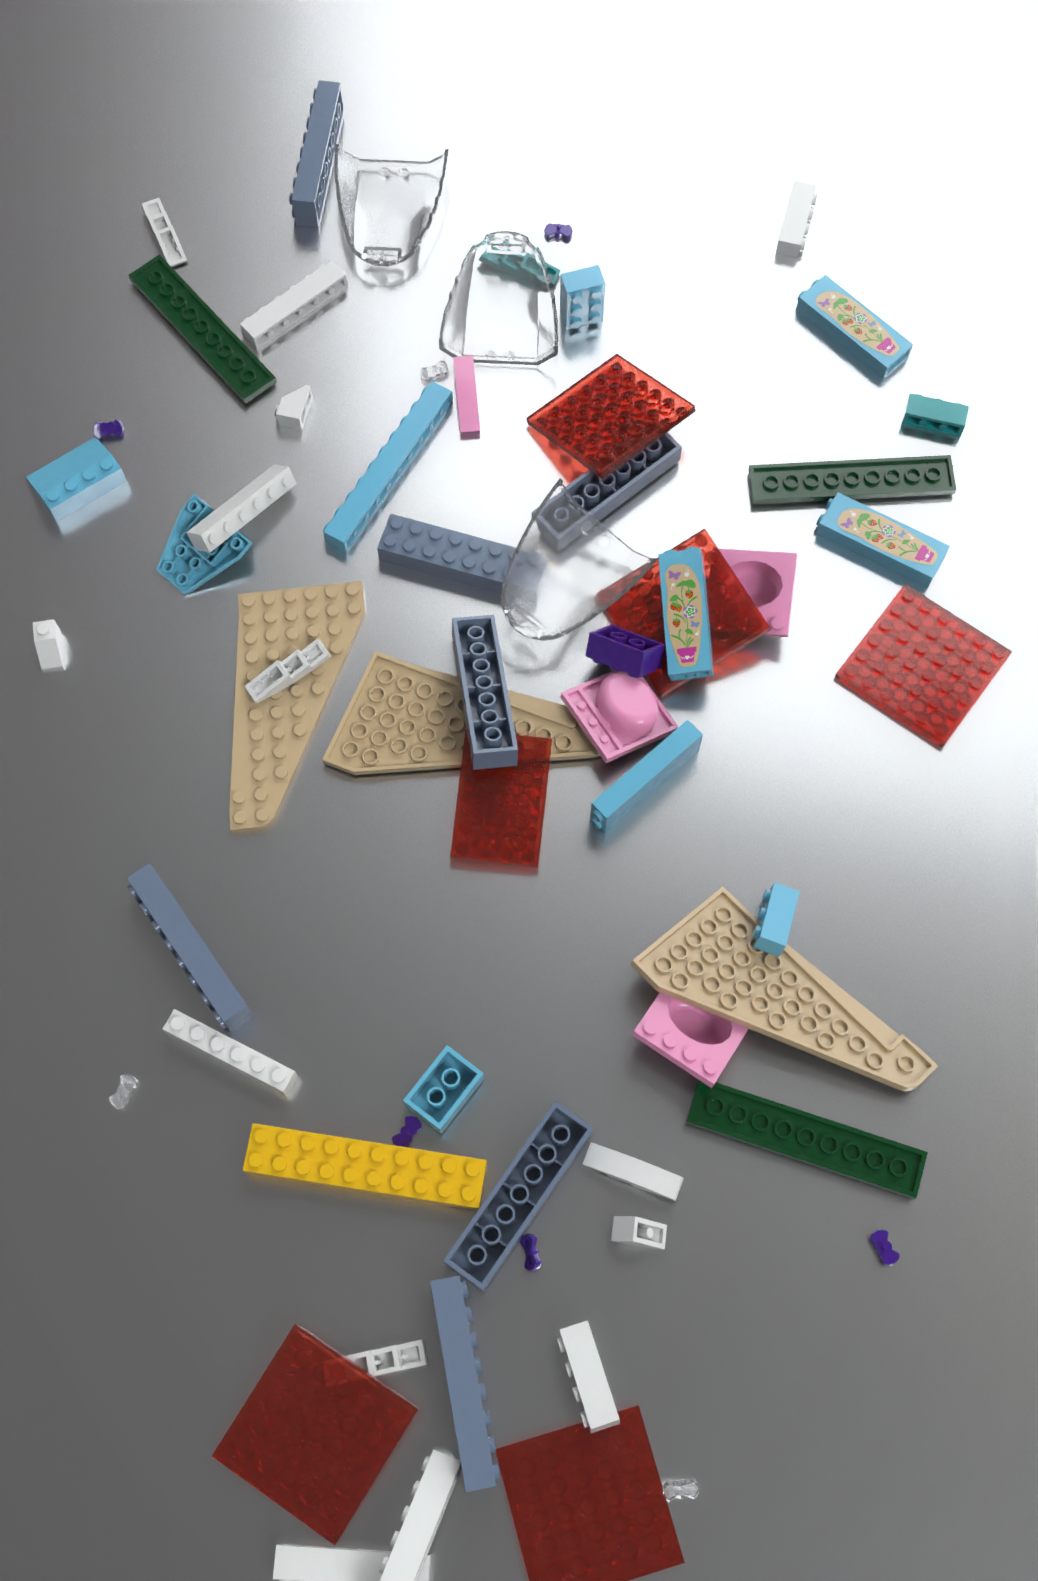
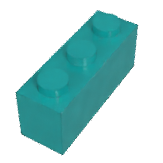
M910 393L901 424L961 437L966 425L969 406Z

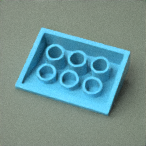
M96 437L26 476V479L56 522L127 481L122 468Z

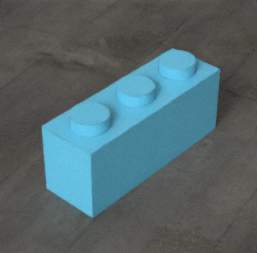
M776 882L773 883L770 890H765L762 901L765 904L764 907L760 908L757 916L760 923L756 925L752 938H755L753 948L777 957L780 956L787 944L800 891Z

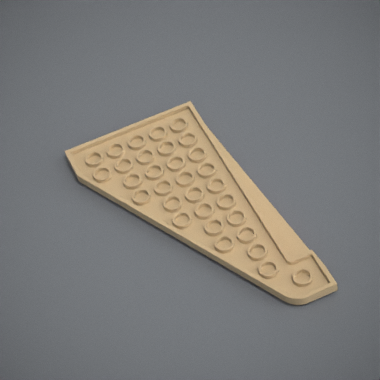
M362 581L238 594L239 622L229 807L230 829L232 833L263 830L275 821L366 615ZM317 638L321 640L332 657L280 692L259 703H255L245 685L277 660L282 662L297 649L302 651Z
M375 651L322 759L323 763L353 775L473 767L459 677L413 665ZM508 690L518 746L517 763L596 758L600 756L566 705Z
M723 886L632 960L630 964L658 992L898 1090L911 1091L916 1089L938 1067L903 1034L901 1036L788 944H786L779 957L753 948L755 938H752L753 931L760 921Z

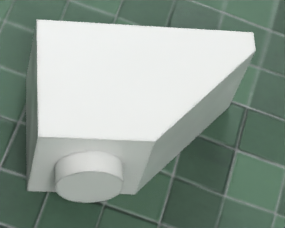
M306 385L281 398L280 404L276 405L275 417H277L279 426L302 430L313 398L311 386Z
M55 620L33 622L34 643L41 670L47 671L64 668L61 631Z
M614 1216L611 1241L665 1250L667 1225L636 1216Z

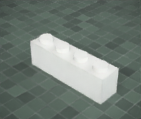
M799 181L793 182L776 253L798 258L800 250L804 251L806 239L803 236H808L810 224L807 221L812 220L814 209L811 206L816 205L818 194L815 193L816 185Z
M588 1320L560 1329L561 1337L557 1338L561 1353L566 1352L568 1362L564 1363L568 1377H574L576 1383L572 1390L576 1402L581 1401L584 1409L583 1412H580L584 1428L589 1427L591 1433L620 1424L617 1409Z

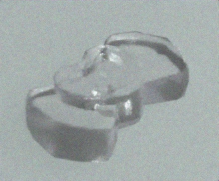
M440 360L437 365H431L429 368L421 367L420 378L428 383L436 378L447 376L449 372L447 363Z
M122 1075L120 1077L121 1085L116 1089L117 1093L109 1097L110 1103L115 1108L122 1109L127 1107V1102L135 1091L134 1088L138 1086V1081L133 1075Z
M694 1478L688 1480H667L662 1486L661 1493L668 1502H671L674 1498L684 1499L687 1496L696 1499L700 1492V1486Z

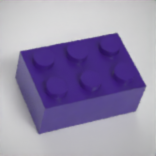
M609 625L589 632L585 657L593 659L594 663L609 665L612 670L627 672L630 677L640 678L661 669L666 644L618 626Z

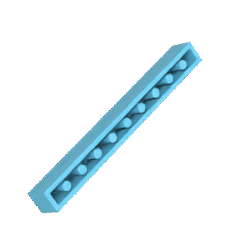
M431 381L428 387H424L421 397L412 404L408 415L401 419L400 426L391 433L387 444L380 448L377 458L370 462L364 476L359 477L356 487L347 494L343 505L336 509L333 519L325 524L323 534L326 543L345 553L349 550L452 405L453 394L451 390Z

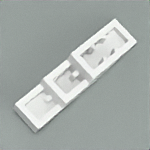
M160 198L142 203V208L166 262L171 267L187 262L184 251Z
M317 638L302 651L297 649L282 662L279 660L274 662L245 685V688L255 703H259L295 683L332 656L321 640Z
M592 1142L583 1161V1165L587 1168L602 1172L611 1178L629 1183L633 1187L676 1201L684 1179L662 1168Z
M424 1339L323 1361L327 1387L429 1365Z

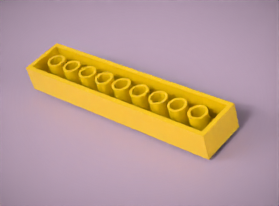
M252 1123L243 1172L250 1176L478 1211L481 1207L487 1160Z

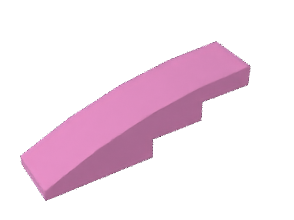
M473 356L453 357L460 434L480 432Z

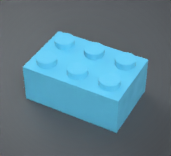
M599 265L560 274L559 311L566 330L603 321L606 283Z
M446 1045L404 1098V1105L442 1134L485 1079L484 1073Z

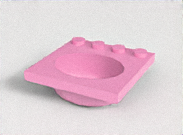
M713 548L707 593L710 632L789 637L798 554Z
M614 670L561 693L560 698L605 763L662 739L678 728L676 722L642 676L640 678H633L627 672Z
M660 992L634 1030L632 1036L712 1088L749 1028Z

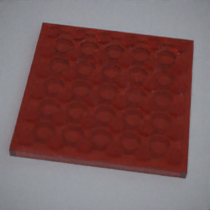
M616 353L529 415L526 420L528 425L601 479H604L696 412L694 404Z
M704 528L670 550L681 551L687 547H697L702 550L714 666L771 631V628ZM659 557L598 594V597L616 626L666 644ZM666 647L661 669L647 674L661 698L691 680L671 681L668 676Z
M905 583L837 671L835 678L943 748L1013 651Z
M295 1323L212 1457L330 1543L336 1545L412 1422L419 1407L307 1329Z
M639 1405L617 1411L620 1424L591 1433L589 1427L584 1428L582 1422L496 1449V1456L529 1581H629L685 1563Z

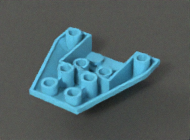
M193 494L181 509L156 568L158 572L185 595L240 560L253 544L238 530L210 553L195 550L186 532L215 511L196 494Z

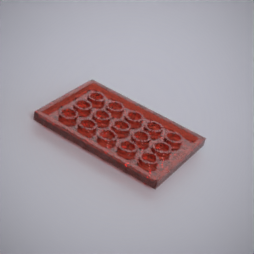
M465 729L450 859L538 868L552 738L516 735L518 746L517 766L473 770L467 729Z

